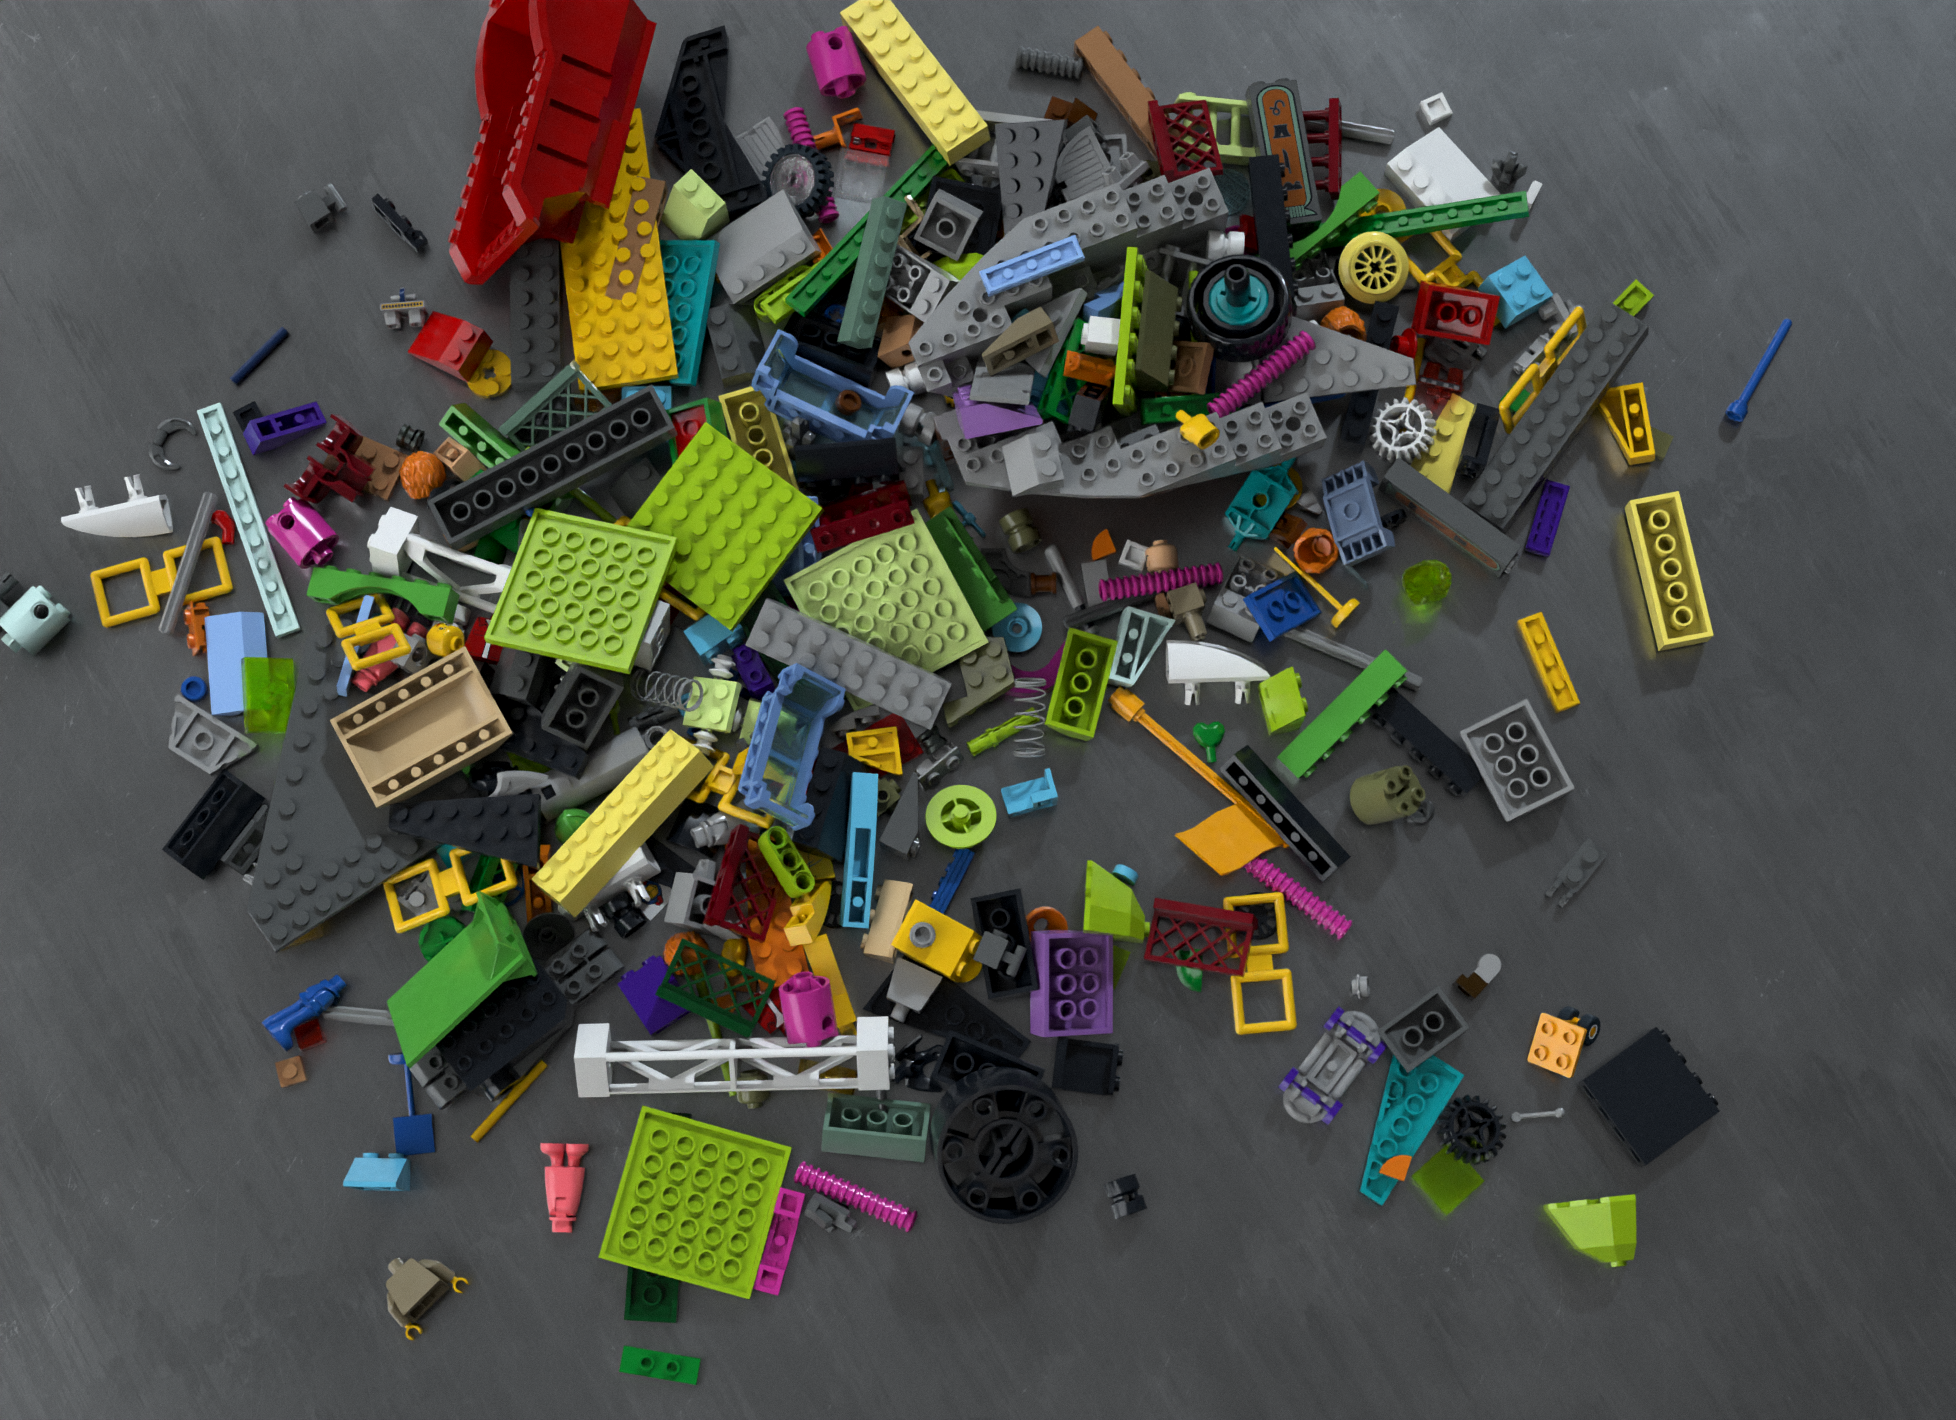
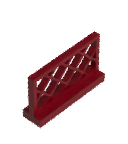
M1158 100L1148 101V122L1161 176L1165 175L1168 183L1207 169L1202 166L1206 160L1216 164V167H1210L1213 176L1223 175V167L1206 100L1161 106L1158 105ZM1202 109V113L1198 117L1189 113L1191 110ZM1175 113L1178 116L1172 120L1164 114ZM1184 118L1192 122L1188 127L1180 124ZM1198 125L1207 129L1203 134L1194 131ZM1173 129L1183 132L1178 138L1169 134ZM1188 135L1197 139L1192 145L1183 141ZM1202 142L1211 146L1207 152L1198 148ZM1177 146L1186 149V151L1182 155L1174 152L1173 150ZM1192 153L1201 157L1197 162L1188 159ZM1182 163L1191 167L1187 171L1178 172L1177 170Z
M739 824L731 830L703 923L712 927L717 925L763 943L766 939L781 884L770 866L759 872L753 858L762 855V852L751 856L747 843L750 839L758 844L760 835L749 831L750 827ZM783 857V862L787 866L788 860ZM748 861L754 875L744 879L740 866ZM771 871L775 878V884L767 888L761 875ZM756 877L762 891L752 895L746 882ZM741 884L747 898L737 902L732 892L734 887ZM764 894L769 904L767 909L760 911L754 898ZM749 901L755 914L745 919L739 905ZM734 908L740 920L735 924L724 920L727 910ZM757 917L762 926L760 934L751 931L747 921Z
M1155 898L1153 904L1155 911L1144 955L1145 961L1244 978L1254 930H1257L1258 919L1254 914ZM1160 917L1170 919L1174 924V927L1163 934L1158 929ZM1188 922L1195 923L1199 930L1186 938L1180 928ZM1213 926L1219 927L1223 935L1211 943L1204 932ZM1178 930L1184 941L1171 948L1165 938ZM1237 931L1247 932L1245 941L1237 947L1229 937ZM1203 935L1209 945L1196 953L1190 942ZM1227 938L1234 949L1221 957L1214 947ZM1163 940L1169 951L1162 956L1152 955L1153 947ZM1188 945L1194 955L1185 961L1179 960L1175 952ZM1212 949L1218 960L1210 965L1203 964L1199 957ZM1237 953L1241 959L1239 970L1228 968L1224 961Z

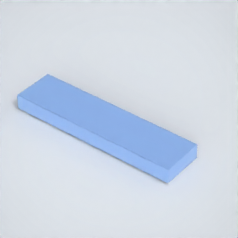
M1076 235L981 270L979 275L990 297L1085 261V257Z
M364 596L356 623L372 618L375 608V598L373 596ZM360 645L354 647L358 657H360L363 647H360ZM345 657L337 683L338 695L345 697L348 696L352 683L351 679L355 673L347 657Z

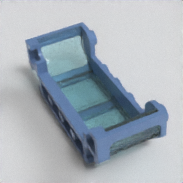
M777 330L756 369L751 383L755 392L760 390L766 398L764 405L768 411L790 421H793L796 416L802 417L809 421L811 431L835 442L893 438L914 394L913 391L903 386L894 385L889 388L886 396H883L874 390H870L831 370L797 356L798 341L795 337L782 330ZM844 390L854 391L861 399L860 409L852 416L841 414L835 405L836 397Z
M798 663L783 669L778 675L780 681L774 693L767 691L762 698L738 786L739 792L746 796L744 800L746 806L754 810L758 809L790 825L795 831L810 826L814 820V807L809 803H805L807 798L805 794L808 784L812 779L813 774L811 771L814 761L818 756V745L824 733L825 718L839 712L843 708V698L846 690Z

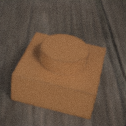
M295 1056L275 1063L281 1088L308 1081L302 1056Z

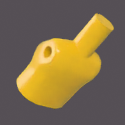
M1179 410L1176 413V418L1183 423L1180 427L1181 435L1199 449L1208 448L1219 438V429L1204 414L1191 417L1184 410Z
M934 479L926 481L925 484L930 496L923 500V504L929 518L932 519L949 506L953 509L949 492H939Z

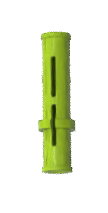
M1031 707L1025 712L1035 711V709ZM1016 715L993 729H986L985 733L966 742L972 756L975 757L992 746L994 748L999 746V743L1006 738L1024 730L1014 728V726L1033 725L1039 722L1040 719L1033 716Z

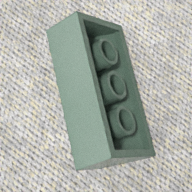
M829 1093L822 1132L821 1151L924 1162L931 1104L891 1099L879 1100L873 1097ZM879 1104L887 1106V1114L878 1108Z

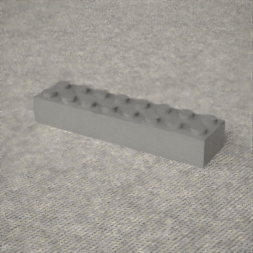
M769 597L765 600L745 646L789 666L798 663L845 688L846 692L931 730L952 684V681Z

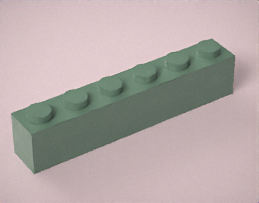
M887 196L872 199L837 340L839 343L857 349L872 348L907 206L906 203Z

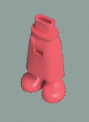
M395 607L391 609L395 619L390 624L397 623L403 632L407 630L406 635L412 637L415 633L426 640L428 630L418 622H413L410 625V620L403 611ZM393 634L386 636L385 639L371 643L363 658L393 649L396 644ZM387 661L355 671L356 674L351 679V682L362 691L367 692L372 685L377 686L378 682L389 676L398 666L391 661Z
M540 1143L542 1153L547 1154L551 1158V1166L544 1168L546 1197L549 1215H551L549 1220H552V1232L572 1233L573 1221H576L585 1168L580 1167V1160L589 1151V1144ZM565 1150L568 1156V1166L566 1167L563 1166Z

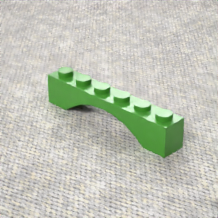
M1361 171L1341 186L1338 202L1328 220L1316 232L1303 240L1293 243V249H1289L1290 258H1295L1296 271L1301 268L1302 262L1306 258H1314L1321 251V246L1326 242L1329 244L1334 242L1340 236L1341 230L1345 227L1351 228L1354 226L1361 214L1371 212L1378 205L1380 192Z
M324 565L323 568H313L306 595L315 602L339 605L362 595L375 593L391 594L410 601L420 614L431 621L453 624L460 595L452 590L451 585L437 583V586H434L420 579L409 582L403 577L394 575L391 579L384 578L382 574L369 572V575H364L360 571L347 568L346 572L338 571L337 567Z

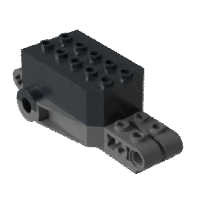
M590 927L543 964L532 959L537 971L535 977L529 975L500 984L435 1045L436 1047L409 1068L423 1088L431 1085L426 1090V1093L439 1110H443L467 1091L479 1097L486 1094L491 1102H495L508 1094L517 1084L525 1079L539 1061L550 1052L573 1026L575 1008L613 980L625 968L611 948L602 952L608 944L598 931L593 932Z

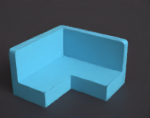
M1050 768L1045 769L1044 777L1001 789L1008 818L1055 806L1058 801Z

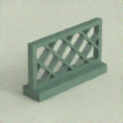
M572 360L498 429L504 436L508 435L524 451L527 446L532 447L540 443L535 442V429L549 430V437L553 436V430L563 431L570 427L571 414L584 415V419H586L588 416L597 413L588 411V398L598 399L605 406L601 410L612 404L579 369L580 366L577 362ZM577 377L585 385V394L571 393V383ZM556 396L567 397V410L553 409V399ZM571 397L585 398L584 411L571 410ZM538 412L549 413V426L536 425V414ZM553 413L567 414L566 427L553 426ZM530 419H532V424H526ZM520 428L531 429V441H522L515 433Z

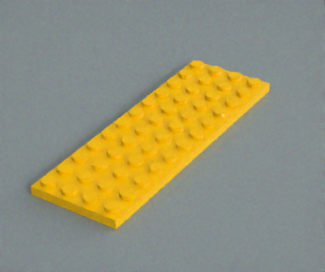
M636 108L633 111L629 126L630 131L609 209L586 201L574 243L568 242L566 244L560 242L575 361L580 366L579 369L599 391L679 378L657 220L655 221L653 232L649 222L643 221L637 226V231L640 235L647 236L652 232L650 243L644 244L640 249L645 262L636 294L627 292L622 296V300L605 296L607 287L610 284L609 279L615 257L622 263L629 261L631 258L630 250L625 247L618 249L620 240L625 239L628 235L624 223L633 190L642 191L645 188L646 182L641 177L651 178L641 108ZM640 199L635 202L634 209L637 213L643 214L648 211L649 204L646 200ZM623 270L619 274V280L623 285H630L634 281V275L630 270ZM578 378L580 393H585V385Z

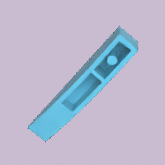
M852 772L839 925L843 927L869 929L876 841L878 774Z

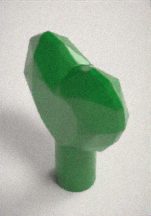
M1219 721L1212 722L1209 725L1197 723L1193 727L1195 740L1206 749L1207 763L1217 762L1216 747L1221 743L1225 734L1224 725Z

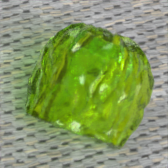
M1425 559L1409 566L1403 571L1402 587L1414 605L1432 604L1447 596L1452 584V574L1449 572L1446 564L1436 559Z

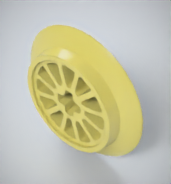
M1372 231L1356 236L1345 246L1340 256L1339 276L1343 287L1353 298L1364 303L1375 304V301L1386 302L1392 299L1401 291L1408 277L1409 262L1404 248L1394 237L1383 232ZM1374 246L1380 247L1377 256H1375ZM1368 247L1370 250V257L1364 251V249ZM1384 249L1387 250L1388 254L1381 259ZM1359 254L1364 257L1366 262L1357 259ZM1392 256L1394 262L1385 264V261ZM1378 262V269L1380 271L1371 273L1370 263ZM1355 263L1363 265L1364 268L1355 270ZM1389 266H1395V271L1393 273L1386 270L1385 268ZM1364 271V275L1358 279L1356 273ZM1384 273L1392 276L1390 282L1384 276ZM1369 277L1366 286H1364L1361 282ZM1379 277H1380V278L1382 279V281L1386 284V285H1385L1384 287H1382V288H1381V286H1380ZM1373 279L1375 281L1376 289L1370 288Z

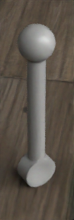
M1557 1108L1555 1111L1528 1114L1514 1112L1511 1115V1120L1517 1123L1521 1119L1550 1116L1562 1118L1565 1115V1111L1562 1108Z

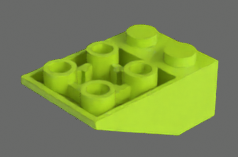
M1289 667L1261 682L1257 688L1269 736L1299 730L1306 717V712H1308L1306 698H1301L1300 688H1302L1299 673L1294 672L1293 667Z

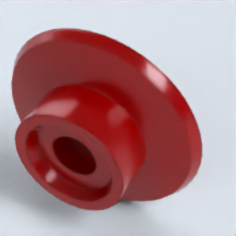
M1410 327L1405 329L1401 336L1394 335L1391 339L1389 350L1415 359L1417 352V334L1415 329Z

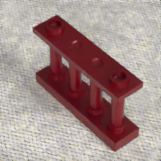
M1329 98V107H1325V110L1302 112L1304 121L1325 120L1329 122V130H1325V133L1307 134L1308 144L1325 143V145H1329V154H1325L1323 157H1311L1312 167L1325 166L1326 169H1329V177H1325V180H1315L1316 190H1325V192H1329L1332 200H1338L1342 186V105L1339 98Z
M905 480L821 505L820 507L824 509V512L819 517L820 526L810 529L817 552L821 553L915 524L909 507L912 506V501Z

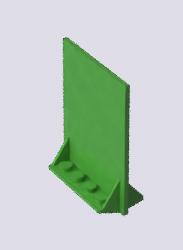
M478 891L476 893L478 902L473 921L387 1000L405 1062L409 1068L414 1066L500 984L529 975L534 977L537 975L519 926L500 897L494 898Z

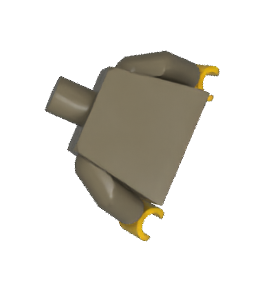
M396 1258L388 1265V1269L393 1274L386 1281V1287L389 1290L387 1294L388 1311L401 1327L406 1328V1337L409 1340H414L415 1338L410 1333V1329L416 1328L420 1334L423 1333L422 1326L415 1322L450 1288L447 1283H452L457 1293H463L456 1288V1282L463 1280L469 1285L468 1281L463 1277L457 1278L454 1276L455 1272L439 1261L421 1259L417 1262L410 1258L404 1263L400 1258Z

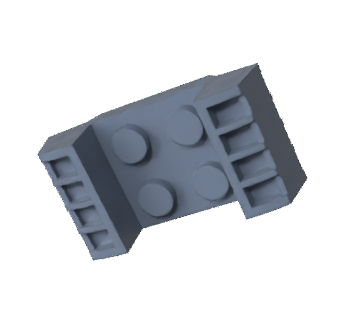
M1363 460L1336 474L1321 479L1327 516L1343 565L1353 566L1395 547L1393 532L1382 526L1373 492V487L1380 484L1375 469Z

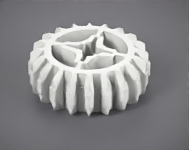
M1405 397L1402 403H1399L1394 398V405L1390 406L1385 402L1384 406L1386 409L1384 411L1377 409L1379 417H1372L1371 419L1374 425L1369 427V431L1372 433L1369 438L1374 443V450L1379 451L1381 458L1387 456V460L1391 463L1395 459L1397 460L1398 457L1401 460L1406 458L1408 463H1412L1413 456L1421 459V451L1429 452L1427 444L1434 445L1432 436L1437 434L1436 429L1433 428L1436 426V422L1434 419H1431L1433 416L1430 410L1426 411L1427 407L1425 404L1422 403L1418 406L1419 403L1415 399L1409 404V400ZM1414 417L1421 420V432H1418L1413 427ZM1407 428L1406 432L1402 431V434H1399L1398 431L1400 429ZM1385 429L1389 430L1390 434H1393L1391 445L1384 440Z

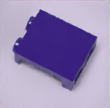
M653 955L642 962L643 967L636 972L630 970L620 977L622 981L618 983V986L650 1035L655 1037L691 1013V1011L655 995L669 967L661 956L656 958ZM672 974L669 983L680 987V984Z

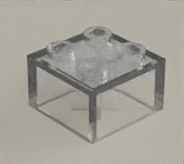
M840 148L832 197L871 204L873 198L883 197L886 191L891 158L884 155Z

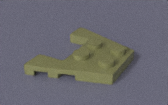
M987 637L988 643L959 658L968 696L943 703L949 728L958 724L957 721L966 715L970 716L975 713L976 709L986 702H992L1015 686V677L1004 637Z

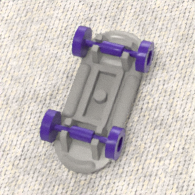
M1338 1006L1323 1026L1327 1029L1300 1067L1298 1069L1293 1067L1280 1083L1278 1088L1284 1092V1106L1294 1119L1303 1123H1315L1322 1120L1325 1124L1329 1125L1343 1106L1339 1102L1341 1097L1368 1061L1374 1064L1386 1049L1387 1045L1383 1040L1380 1041V1036L1376 1032L1379 1028L1370 1016L1358 1011L1344 1013L1345 1010Z

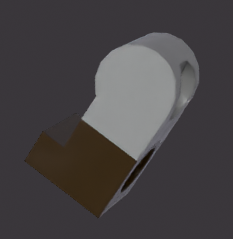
M1494 954L1484 955L1478 960L1476 969L1468 978L1461 974L1453 985L1473 1001L1500 971V959Z

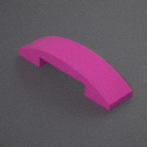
M780 1187L773 1212L774 1216L753 1289L779 1295L794 1244L805 1193Z

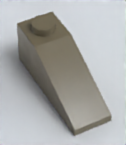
M1041 307L1017 318L982 353L989 375L992 376L1059 342L1053 322Z

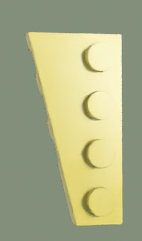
M1452 393L1438 417L1436 426L1433 427L1437 431V434L1432 436L1434 445L1427 444L1429 452L1421 451V459L1415 457L1410 465L1448 494L1451 491L1474 409V404Z

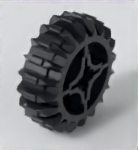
M1465 1095L1463 1099L1457 1097L1453 1100V1103L1449 1102L1445 1105L1446 1110L1440 1112L1442 1119L1438 1120L1436 1125L1443 1129L1437 1131L1436 1135L1444 1137L1440 1145L1444 1146L1447 1144L1449 1148L1446 1150V1154L1454 1152L1455 1161L1463 1157V1164L1466 1165L1470 1161L1474 1165H1478L1480 1161L1486 1163L1490 1160V1157L1494 1158L1498 1155L1496 1149L1500 1150L1503 1148V1143L1500 1140L1506 1139L1507 1135L1500 1131L1506 1128V1124L1499 1123L1503 1115L1499 1114L1496 1116L1494 1111L1497 1110V1106L1488 1107L1489 1099H1485L1480 1103V1097L1477 1095L1473 1099L1469 1095ZM1472 1112L1477 1113L1483 1119L1480 1120L1475 1118ZM1458 1114L1460 1129L1455 1133L1454 1120ZM1480 1126L1475 1132L1463 1133L1470 1127L1476 1128ZM1488 1127L1489 1139L1485 1146L1483 1131ZM1460 1140L1468 1142L1471 1148L1463 1145Z

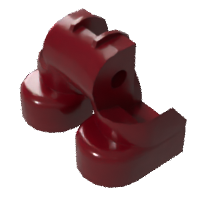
M331 414L330 418L335 420L336 424L326 439L322 442H317L316 446L326 453L333 455L340 464L333 472L313 456H308L307 459L310 463L302 476L295 483H285L283 486L301 499L315 504L320 503L331 489L350 502H354L358 495L362 496L364 494L361 491L368 481L372 482L373 478L371 476L376 470L372 464L355 454L363 441L361 431L341 415Z

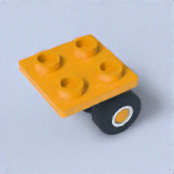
M1570 1006L1564 1007L1557 1017L1541 1013L1527 1058L1528 1062L1572 1078L1582 1046L1593 1044L1599 1035L1601 1027L1599 1018L1591 1014H1585L1578 1018L1579 1010Z

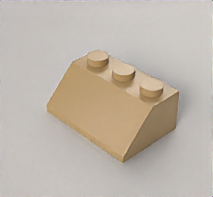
M884 879L883 886L878 884L874 898L878 900L876 910L871 909L869 924H871L869 934L864 933L860 948L864 949V956L894 964L898 950L891 943L909 912L914 895L912 883Z

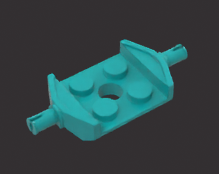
M1296 457L1282 462L1281 466H1271L1250 473L1225 512L1236 533L1227 547L1237 552L1246 538L1267 541L1270 539V532L1294 495L1299 494L1297 487L1288 475V470L1297 459ZM1258 495H1265L1267 498V502L1263 507H1256L1254 505V500Z

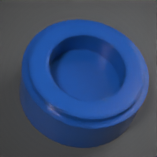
M192 676L182 683L181 693L188 701L197 703L207 696L208 686L201 678Z

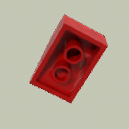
M1421 280L1411 327L1418 334L1490 345L1500 296Z
M433 311L408 350V353L468 383L494 341L482 328L465 320Z

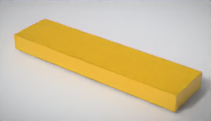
M1542 612L1518 620L1517 623L1555 713L1557 714L1580 705L1578 696Z

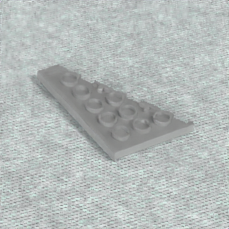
M1292 316L1291 326L1286 338L1283 339L1278 348L1263 357V360H1269L1268 356L1275 355L1274 352L1281 350V346H1287V342L1289 340L1293 341V337L1299 336L1301 331L1307 332L1314 340L1316 349L1313 351L1309 350L1308 355H1303L1302 360L1297 359L1295 365L1291 364L1290 369H1285L1284 374H1279L1277 379L1273 378L1271 384H1266L1267 387L1263 389L1265 403L1285 401L1306 392L1309 398L1417 385L1413 358Z

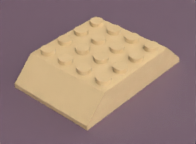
M465 646L330 720L377 809L409 799L494 752L513 735Z

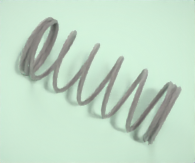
M644 668L638 669L630 680L631 695L637 700L691 712L700 706L703 699V688L698 680L686 677L680 678L677 675L671 676L668 673L662 674L659 671L653 672ZM644 672H648L650 675L645 684L646 696L642 697L638 691V680ZM656 673H657V674H660V676L658 677L657 681H656V677H655V674H656ZM637 674H639L636 682V691L639 697L636 696L633 690V683ZM664 676H669L670 678L665 683ZM651 677V678H652V686H651V690H650L649 693H648V692H647V683H648L649 678ZM662 677L663 688L660 694L657 696V683L659 679ZM673 678H678L679 680L676 682L674 686ZM672 680V690L666 698V686ZM681 682V686L677 694V700H675V688L677 684ZM691 682H695L700 690L699 699L692 707L685 708L684 706L692 695L693 686ZM690 683V696L682 704L681 695L683 688ZM655 692V698L651 699L650 696ZM664 692L665 700L660 701L659 697ZM672 693H673V700H674V702H673V703H669V702H668V699L670 698V696H671Z
M1017 678L1014 680L1015 688L1033 689L1044 693L1038 697L1014 699V701L1030 702L1044 707L1036 711L1014 713L1015 715L1033 716L1043 720V722L1034 725L1014 726V728L1030 729L1043 733L1042 736L1036 738L1014 739V742L1033 743L1043 747V749L1032 747L1016 748L1013 750L1015 756L1033 758L1045 755L1046 747L1034 740L1043 738L1046 733L1040 729L1033 728L1045 723V718L1033 714L1046 709L1043 703L1033 701L1046 695L1044 690L1035 688L1045 686L1047 682L1045 679Z

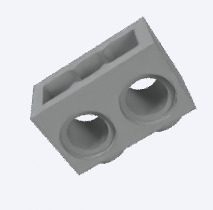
M414 633L412 637L404 634L411 646V653L390 661L409 675H413L443 657L431 653L428 646L425 645L426 640ZM397 642L393 648L399 647Z

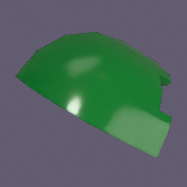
M487 534L480 538L474 556L495 564H503L507 547Z
M1191 950L1176 951V956L1179 960L1185 961L1194 955ZM1201 955L1199 958L1203 962V955ZM1176 966L1177 976L1181 983L1188 989L1201 993L1203 970Z

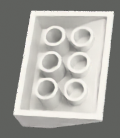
M1440 127L1401 151L1387 163L1384 171L1386 177L1415 208L1501 195ZM1470 226L1442 230L1441 232L1452 242Z

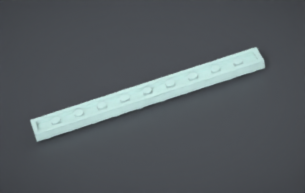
M219 402L197 410L275 637L278 639L300 631L301 628L223 405Z

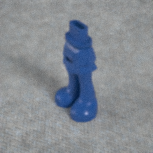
M335 975L329 981L324 979L320 983L307 988L305 992L299 993L300 999L294 1004L267 1017L261 1023L282 1048L288 1052L293 1048L291 1033L294 1029L314 1016L319 1017L333 1003L335 996L337 998L340 997L339 992L347 985L338 975Z

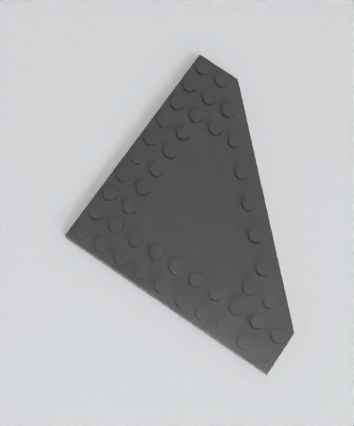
M350 612L339 617L343 627L356 623ZM331 623L306 639L247 906V912L276 953L442 845L432 840L409 836L389 829L390 805L376 808L330 722L331 719L400 681L392 672L385 679L378 682L377 686L372 685L367 692L362 691L351 683L347 697L338 695L337 683L346 657L341 642L352 637V635L338 638ZM370 644L362 647L359 659L363 658ZM459 770L409 799L398 803L480 798L482 796L477 789L470 786L469 777L462 770Z

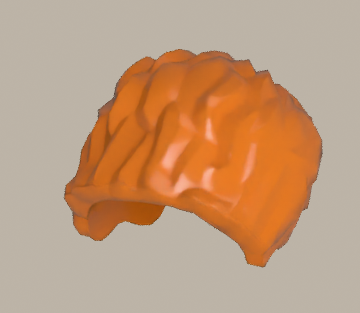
M1345 306L1331 310L1320 322L1322 327L1350 335L1365 342L1367 340L1364 321L1360 319L1356 312Z
M424 451L414 452L407 456L399 470L402 486L409 497L413 499L428 497L433 489L442 487V483L446 479L442 461L434 454Z
M1314 527L1304 531L1297 539L1293 548L1295 552L1294 557L1299 568L1306 573H1324L1336 563L1340 554L1334 542L1332 532L1327 529Z
M694 931L676 933L665 944L663 960L669 967L682 938L709 950L708 943L699 933ZM685 946L681 954L684 964L697 961L698 958L695 950ZM700 952L701 958L708 957ZM708 960L703 961L704 966L707 964ZM678 961V963H677L675 969L678 968V967H681V964H680L679 961ZM700 963L686 968L689 976L702 972ZM683 970L674 972L680 976H684Z

